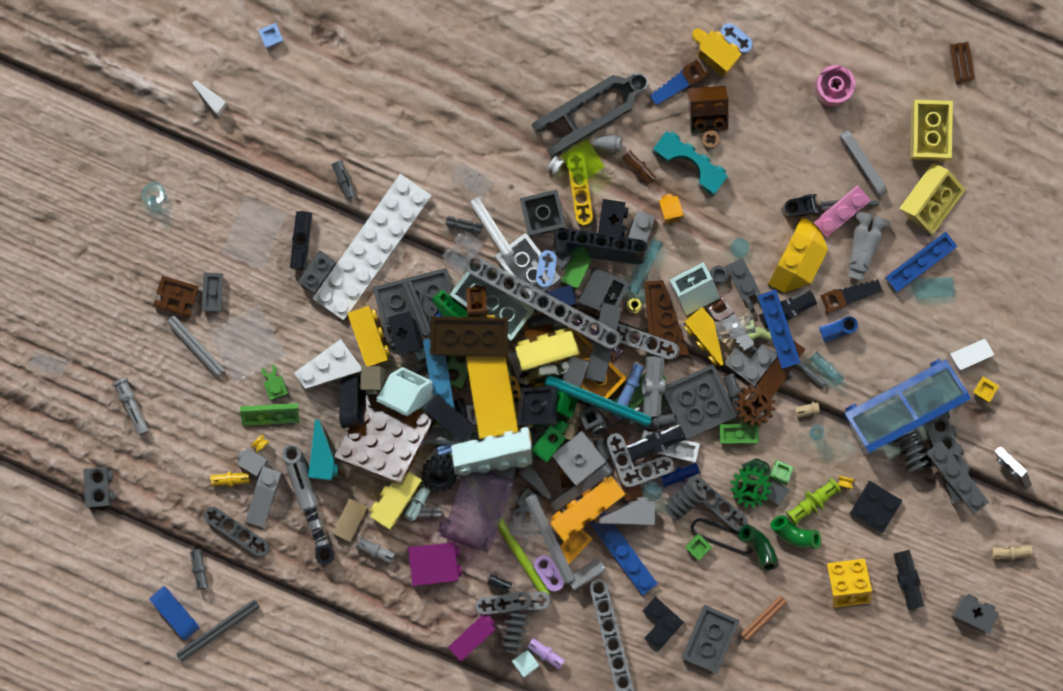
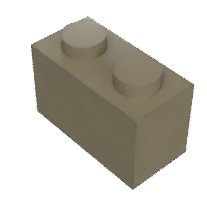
M361 366V390L369 395H379L386 383V369L381 366Z

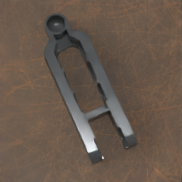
M635 73L628 78L612 75L536 120L531 126L536 133H539L563 118L572 133L563 137L559 143L551 148H546V151L552 158L632 111L635 96L646 90L648 79L642 73ZM613 88L620 90L625 98L624 104L616 109H610L606 115L599 119L595 118L586 127L578 128L570 115L571 113Z

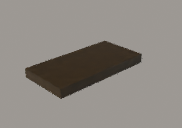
M431 316L430 356L508 357V318Z

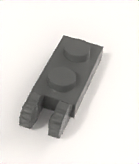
M741 258L725 267L742 301L744 300L749 311L752 313L755 310L749 297L755 295L759 306H761L758 298L760 290L744 259Z

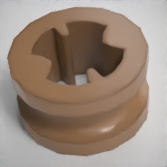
M707 131L702 137V144L708 149L715 148L719 143V136L714 131ZM706 136H714L715 144H712L711 142L707 144Z

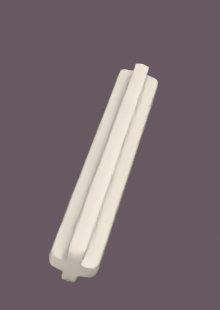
M475 198L471 200L470 204L505 258L511 256L513 250L480 199Z

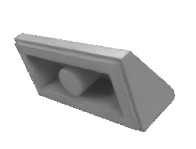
M596 558L574 572L575 579L569 584L573 590H576L605 572L606 568L601 560Z

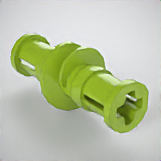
M830 478L828 483L818 488L815 493L805 492V500L801 501L791 511H786V516L794 526H797L798 522L805 516L810 515L812 511L817 515V507L824 510L825 508L822 503L827 502L834 494L841 492L839 485Z

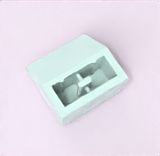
M704 262L669 280V284L686 316L720 299L714 281Z
M402 367L390 374L377 397V402L407 416L424 406L431 399L433 381Z

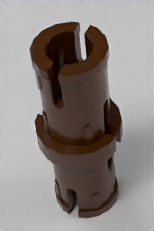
M629 150L627 154L632 159L626 154L622 159L634 169L633 172L635 174L638 173L647 185H650L652 181L647 176L653 181L657 176L645 166L646 163L644 161L641 162L632 150Z

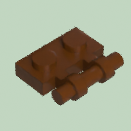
M162 276L156 294L163 296L162 302L155 300L153 307L160 309L161 312L166 313L168 311L175 313L178 317L185 316L190 318L192 311L185 309L186 303L194 305L199 286ZM170 298L180 301L179 306L169 304Z

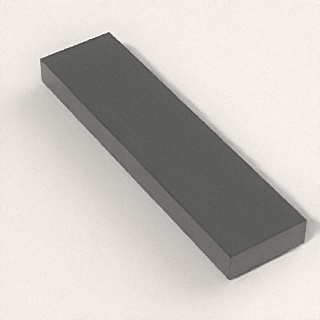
M603 303L599 322L617 330L622 307ZM597 326L595 335H598L600 332L599 326ZM609 334L607 336V341L609 344L613 345L615 338L614 334ZM594 340L586 379L605 382L612 348H608Z

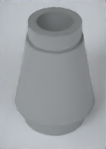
M617 135L595 137L594 148L616 154V152H621L622 137Z

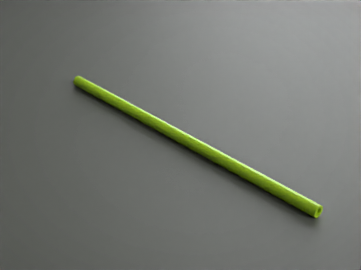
M424 406L419 408V410L426 412L423 409ZM435 421L434 423L437 425H441L438 421ZM451 453L449 456L453 460V454ZM473 473L462 475L536 589L550 594L549 589L536 572Z

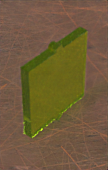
M588 139L576 146L573 145L570 150L561 155L578 184L589 177H593L595 173L605 168Z

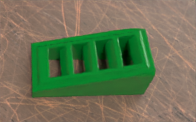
M443 289L432 298V302L443 316L468 317L467 310Z

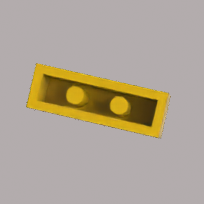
M369 306L347 313L365 366H377L388 362V356L391 355L388 346H383L381 339L384 338L381 327L377 328L375 321L378 318L375 309L371 310Z

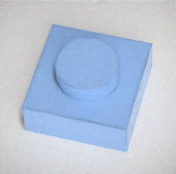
M276 23L258 30L266 49L284 42Z

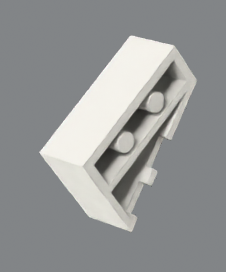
M340 339L294 372L304 388L309 390L361 373V366Z

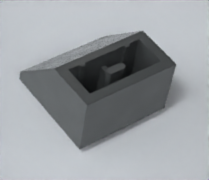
M595 268L578 303L601 313L603 303L615 306L620 305L630 283Z

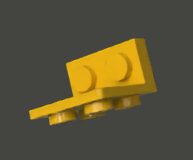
M865 559L827 564L832 588L833 608L871 603L872 589Z

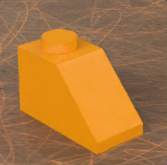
M672 194L661 196L662 199L658 201L662 223L668 224L681 221L684 215L678 196L673 197Z

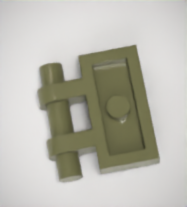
M560 362L549 366V363L538 365L537 369L531 370V373L525 377L526 385L544 383L548 375L558 379L568 371L569 364L567 362Z

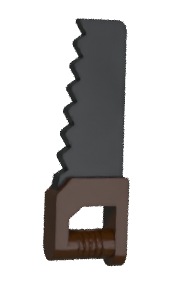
M876 279V281L871 280L870 283H861L859 286L856 284L854 287H845L843 290L834 289L820 296L826 309L825 314L880 292L882 287L879 280ZM830 295L836 298L838 306L833 307L829 299Z

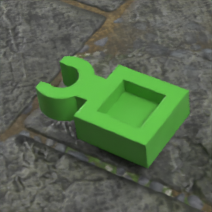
M274 364L271 365L273 371L270 374H267L265 368H262L263 375L268 378V381L263 383L270 401L288 394L282 376L276 377L277 368Z

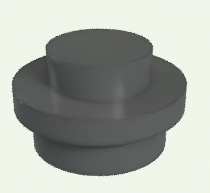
M718 265L710 270L714 284L721 285L727 281L728 271L725 267Z

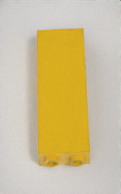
M488 315L483 317H495V315ZM466 356L480 439H485L489 436H503L505 432L512 431L513 434L518 433L506 357Z

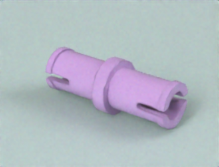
M535 638L527 646L528 649L540 656L542 661L546 660L558 670L565 662V659L551 651L552 648H547Z

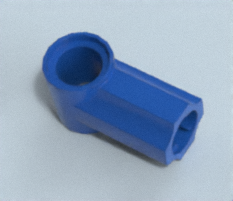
M847 316L820 326L819 330L824 343L855 332L858 328V322L854 317ZM846 320H851L854 323L852 330L844 328Z

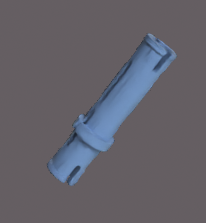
M636 363L633 364L628 378L624 381L626 383L617 403L628 407L636 387L640 385L638 382L645 367ZM613 413L611 414V416H613V417H615V418H617V419L622 420V418H623V417L618 416V415H616V414H613Z

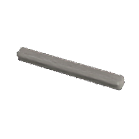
M530 495L525 501L563 581L570 583L575 577L536 495Z

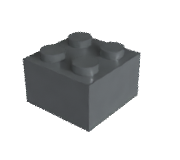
M557 189L520 198L529 238L552 233L559 228H566Z

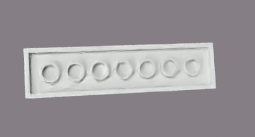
M400 174L312 299L342 320H345L348 316L347 313L351 312L432 195Z

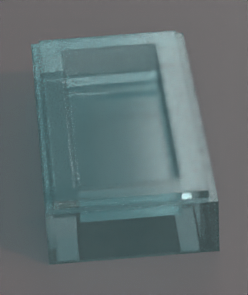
M953 277L914 279L915 299L954 296Z

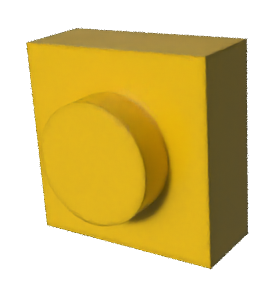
M982 376L972 393L990 403L999 386Z

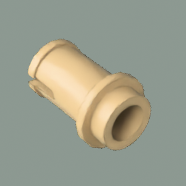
M812 402V404L795 406L797 419L811 415L816 417L817 414H820L818 403Z

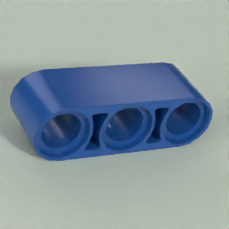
M166 586L161 587L149 598L185 641L200 629L197 622Z

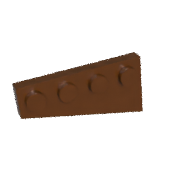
M664 281L644 282L649 334L676 343L680 349L678 356L689 355ZM651 339L649 341L650 350H654L657 347V341ZM672 345L670 348L664 346L661 348V350L668 352V356L670 353L674 354L675 350L672 349ZM650 353L651 356H653V357H660V356H657V355H655V354Z

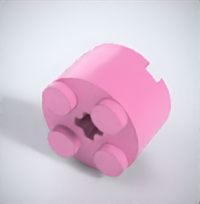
M840 65L829 66L818 76L815 83V93L818 99L826 106L836 107L843 105L854 92L855 78L850 70ZM833 82L835 85H839L837 89L831 87Z

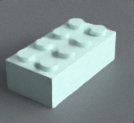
M472 264V269L478 271L479 268ZM467 271L450 296L467 309L466 288L485 286L487 316L495 315V317L508 318V341L512 343L533 315L534 309Z

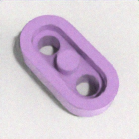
M545 555L539 556L534 563L536 572L549 590H560L564 585V581L558 568L550 557ZM541 562H547L548 566L546 569L540 567ZM554 577L558 579L556 585L551 584V579Z

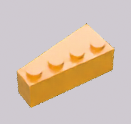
M612 476L609 478L605 477L597 483L599 486L595 489L589 488L581 494L583 498L578 502L574 499L566 505L568 509L565 512L561 513L559 511L551 517L552 522H550V525L563 542L625 495Z

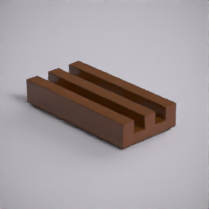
M969 41L950 44L949 48L955 82L974 80L975 76ZM962 47H965L969 76L966 74ZM955 48H958L962 77H959Z

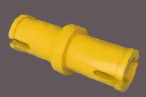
M250 472L210 475L211 487L224 485L233 487L236 484H250Z

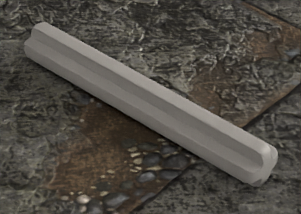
M172 316L167 321V324L217 377L224 372L222 366L175 316Z

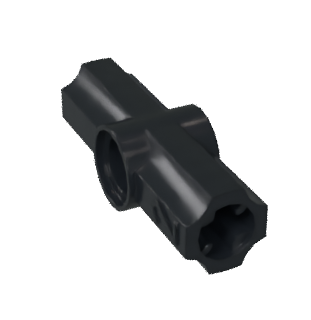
M296 211L290 269H307L313 216L311 212ZM298 237H306V243L304 245L296 244Z
M811 290L780 302L786 321L796 317L800 312L817 305ZM762 312L758 316L764 328L767 329L768 325Z
M679 424L662 432L658 431L648 435L645 439L628 445L627 449L632 461H635L647 455H654L664 451L669 446L686 440V437Z
M910 550L893 553L898 571L897 579L899 587L903 591L907 610L923 607L924 602L919 587L920 579L917 570L914 568Z

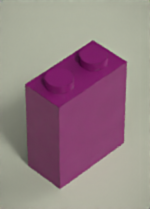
M455 542L408 547L412 586L459 581V577H462L461 565H457V557H460L459 546H455Z
M482 615L452 642L448 648L462 661L496 629L494 627L496 623L489 615L486 617Z

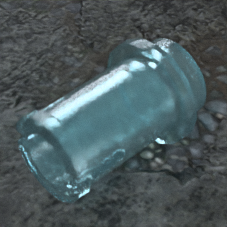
M816 424L810 428L809 435L811 438L819 440L824 437L825 430L821 425ZM815 429L819 431V436L814 434Z

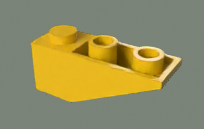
M701 307L684 321L685 327L683 328L689 336L694 335L698 340L696 344L702 351L706 350L710 355L708 359L714 366L718 365L721 367L723 360L715 322L704 308Z

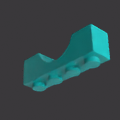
M666 131L652 152L667 163L678 158L691 161L699 172L698 186L714 196L727 179L728 175L725 174L727 171L719 165L714 166L711 164V159L706 155L696 153L695 147L691 144L681 142L679 140L680 137L673 131L670 133Z

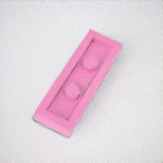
M857 185L817 218L814 223L828 237L871 200Z

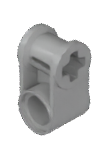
M516 351L508 353L518 383L521 386H529L520 377H522L524 372L529 375L532 368L522 370Z

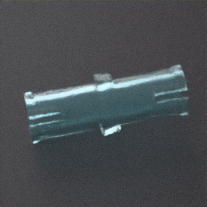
M818 351L809 358L821 370V373L827 375L836 386L845 378L833 366V363L831 361L828 362Z

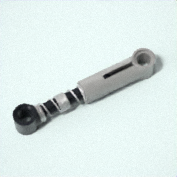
M287 445L282 451V457L300 510L306 513V520L309 522L307 524L309 530L312 531L311 536H313L315 541V558L320 564H331L335 560V551L331 543L326 539V534L323 531V522L317 513L319 510H316L319 503L311 479L308 477L309 473L302 451L296 445ZM291 449L297 451V457L294 460H290L287 457V453ZM294 464L298 466L302 482L299 481ZM323 550H328L331 554L327 561L322 560L320 557Z

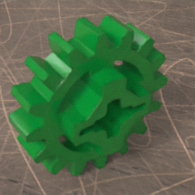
M747 466L746 471L740 468V475L735 473L733 476L736 480L730 481L734 485V487L730 488V491L735 492L732 498L738 497V504L745 502L744 506L746 508L748 504H751L752 508H755L756 503L761 506L763 504L762 499L767 501L769 497L766 494H771L772 492L771 489H768L772 482H767L770 476L763 475L764 469L758 472L757 466L753 470H751L750 466ZM750 475H755V476H757L758 478H757V479H756V478H753V477H751ZM742 479L743 487L739 489V480ZM748 483H749L750 485H753V484L755 485V484H756V486L754 487L753 490H752L751 488H750V489H746L747 486H748ZM763 485L764 490L760 495L759 487ZM745 495L751 496L752 499H748V498H746V497H744V496H745Z

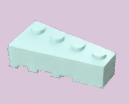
M528 427L521 428V432L513 434L512 431L505 432V436L499 438L489 436L479 443L477 440L452 445L455 475H468L471 472L478 471L485 473L492 469L506 470L509 467H526L532 464Z

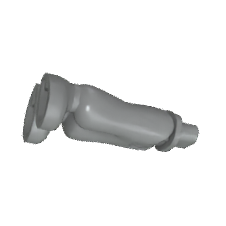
M857 212L854 217L859 222V226L854 230L848 277L863 281L864 274L868 272L875 251L882 239L881 230L887 228L890 225V221L874 216L871 231H868L872 215Z

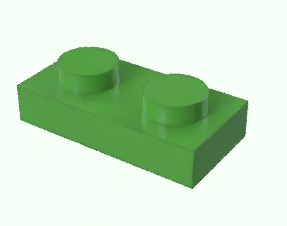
M749 424L719 425L720 444L759 443V427L755 424L751 427Z

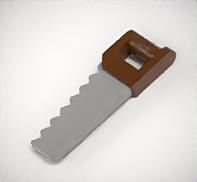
M721 296L720 300L707 307L715 321L722 324L723 328H726V331L729 332L730 336H733V339L736 340L737 344H740L744 351L754 345L724 296ZM726 306L727 309L723 312L715 313L718 309Z

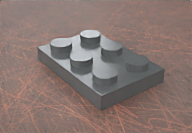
M703 605L681 658L714 673H718L740 620Z

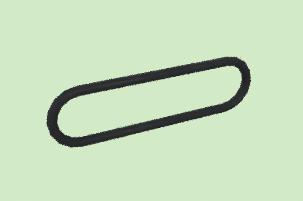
M698 518L694 520L691 525V530L695 536L698 533L695 532L694 525L698 521L709 523L711 525L717 526L719 528L739 535L738 531L732 530L730 528H727L725 526L719 525L717 523H714L703 518ZM702 536L707 541L734 550L741 554H750L751 552H753L752 549L745 552L734 547H731L729 545L723 544L721 542L715 541L713 539H710L708 537Z

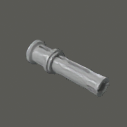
M125 377L111 385L115 387L119 395V402L124 403L137 434L140 435L149 431V428L134 400L135 393L131 391L128 385V378Z

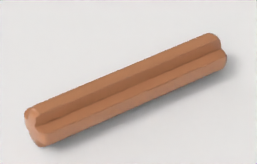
M779 596L741 633V636L746 641H749L787 604L786 599L783 596Z

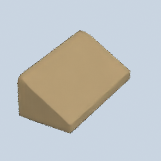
M349 499L333 534L351 542L367 507Z

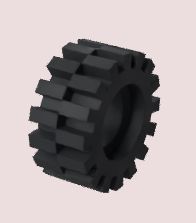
M437 455L436 459L432 456L430 460H426L422 471V482L425 483L426 488L430 486L429 490L431 491L435 488L436 492H439V489H442V492H446V488L450 490L452 486L454 487L457 474L455 475L454 463H452L451 458L446 460L447 456H443L442 459L440 455ZM441 470L447 475L445 477H436L432 472Z

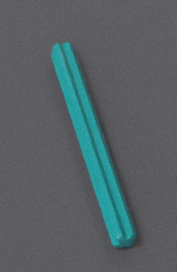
M548 375L544 381L545 386H556L559 392L566 393L571 397L647 427L651 422V416L553 376Z

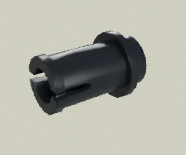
M491 574L486 585L490 586L489 588L493 587L508 594L512 582L497 577V574Z

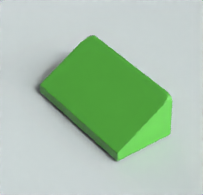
M575 255L574 259L568 264L560 282L568 286L571 285L574 289L578 290L592 258Z

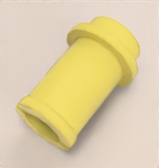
M633 298L627 302L626 307L630 313L636 314L641 310L642 305L639 299ZM631 303H636L638 307L633 309Z

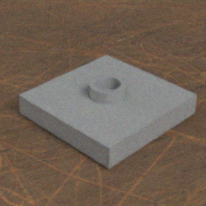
M580 432L552 455L575 486L606 462L583 432Z

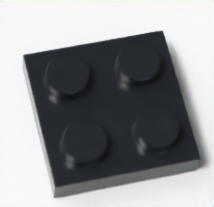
M556 386L521 388L517 426L523 428L555 425L558 388Z
M869 480L849 514L880 533H884L903 500Z

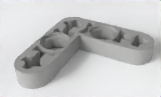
M615 433L606 439V447L618 479L624 487L629 488L665 475L673 469V461L669 457H660L634 467L623 437ZM613 437L615 438V440L619 439L620 443L617 444L618 449L620 450L621 448H623L622 452H619L615 455L613 452L617 451L615 445L611 446L610 442L613 441ZM619 455L626 457L627 463L625 466H620L617 463ZM662 460L664 463L668 462L667 471L664 468L655 471L652 463H655V467L662 464ZM643 467L651 469L650 477L646 478L641 474ZM634 470H637L638 477L632 479L631 484L628 481H624L627 473L629 476L636 474Z

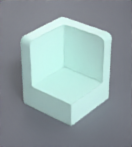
M526 650L512 661L523 677L539 666L529 650Z

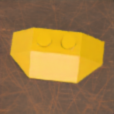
M801 217L767 285L786 293L812 283L828 251L822 232L814 222Z

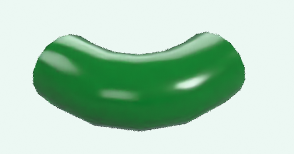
M785 515L775 517L770 524L773 532L781 540L801 549H818L821 545V535L818 530L798 528Z

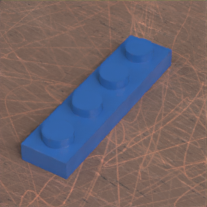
M944 232L887 275L885 279L897 293L958 246L949 234Z
M773 290L758 295L782 369L800 363L777 291Z

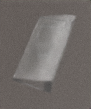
M753 314L715 322L718 340L756 333Z

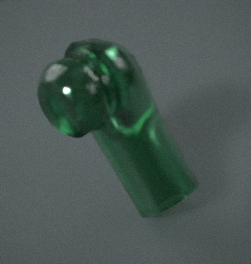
M759 458L741 464L744 471H746L747 466H750L751 470L757 466L758 472L764 469L763 475L770 472V465Z

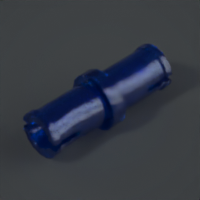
M695 462L681 469L678 467L676 471L660 476L664 488L677 482H685V479L700 474V470Z

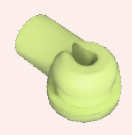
M755 327L746 331L753 342L754 339L759 337L767 341L771 339L770 331L761 327Z

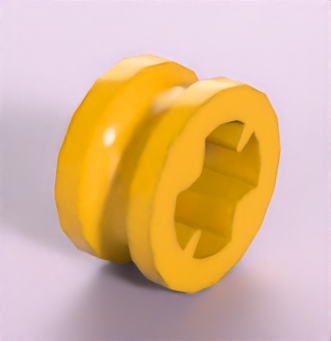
M264 435L257 438L250 446L256 449V453L260 452L270 442L264 439Z
M838 476L840 481L837 484L840 487L854 488L852 483L855 482V479Z

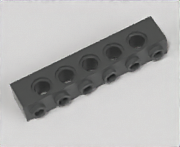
M936 387L912 395L919 417L929 412L928 405L930 403L935 404L937 408L943 405L942 401L944 398L942 392L937 390ZM949 411L923 424L930 447H934L944 439L950 442L948 450L967 474L970 473L968 463L964 462L962 455H964L963 449L960 444H957L955 439L957 437L954 426H950L948 420L950 419ZM937 421L943 424L941 432L936 431L934 428ZM941 474L951 504L962 501Z

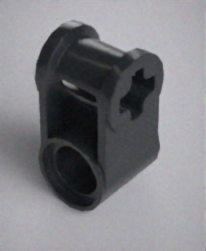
M817 194L789 199L782 207L783 215L787 218H795L820 213L816 203ZM788 204H793L796 207L795 213L788 211Z

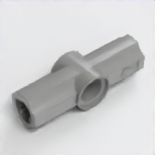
M646 357L645 378L642 380V393L644 395L643 413L649 416H660L661 398L665 392V381L663 378L664 358Z

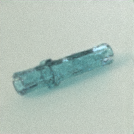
M652 239L647 250L646 260L635 270L633 280L627 289L628 291L636 295L639 294L663 246V243L659 240Z

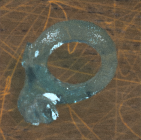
M151 182L141 192L144 205L151 207L156 213L160 212L163 202L167 199L163 185ZM155 186L160 189L158 197H146V192L150 187Z

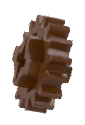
M749 385L748 390L744 387L741 389L742 393L736 394L739 400L733 401L737 405L733 410L739 412L736 417H742L743 424L748 421L750 427L754 423L758 427L761 426V422L765 424L768 422L767 418L773 417L770 412L776 410V408L771 407L775 400H770L773 394H766L767 388L760 390V385H756L755 388L753 385ZM752 393L750 399H744L748 394ZM755 402L754 404L757 406V408L754 409V406H752L751 403ZM759 412H765L760 418H757Z

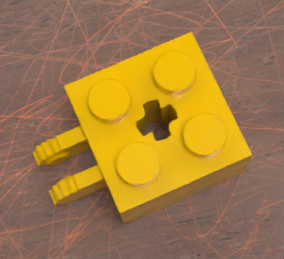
M699 28L693 30L691 37L699 45L697 51L698 58L725 78L741 57L739 47L733 43L729 44L726 42L724 35L718 31L714 32L711 30L707 34Z

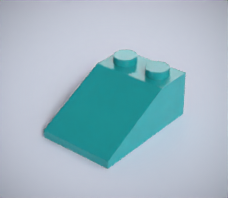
M315 419L308 477L311 479L334 481V477H338L339 466L336 465V460L322 422Z

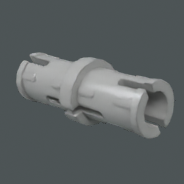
M362 537L359 538L358 542L360 543H357L355 548L370 554L372 558L377 557L390 565L391 558L394 557L395 553L380 547L378 543L374 544Z

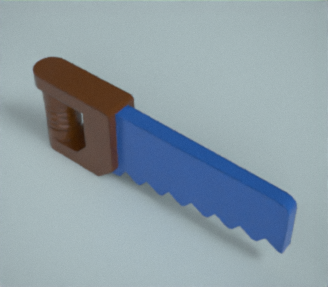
M698 59L684 66L680 74H676V77H672L671 80L667 81V84H663V87H659L658 91H654V94H650V96L657 105L688 86L696 84L709 76V74L704 71ZM691 67H694L699 76L696 79L690 73Z

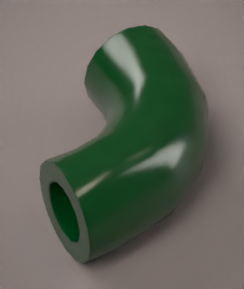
M750 524L742 526L739 530V539L754 551L760 569L762 571L776 569L779 566L778 559L769 539L759 529Z

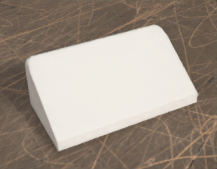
M983 339L951 353L950 356L957 371H960L994 356V353L986 339Z

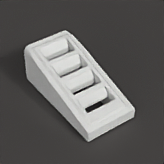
M194 80L193 85L214 113L220 116L228 106L227 103L197 80Z

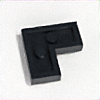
M656 596L643 609V612L657 623L644 638L659 651L681 627L684 621Z

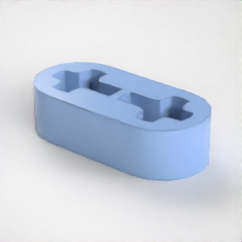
M730 23L722 27L720 33L724 35V40L729 44L733 43L739 47L741 54H746L751 50L752 40L738 27ZM731 28L733 30L732 34L736 38H733L731 35L725 36V29L730 30ZM737 39H739L741 42H744L746 40L748 42V48L744 47L743 49H741V44L737 41Z
M544 251L539 257L536 282L543 288L549 287L554 279L557 260L556 255L552 251ZM550 255L553 262H550L549 267L546 268L545 261L542 258ZM544 270L548 271L547 277L550 278V281H546V284H543L542 280L539 279L540 276H543Z

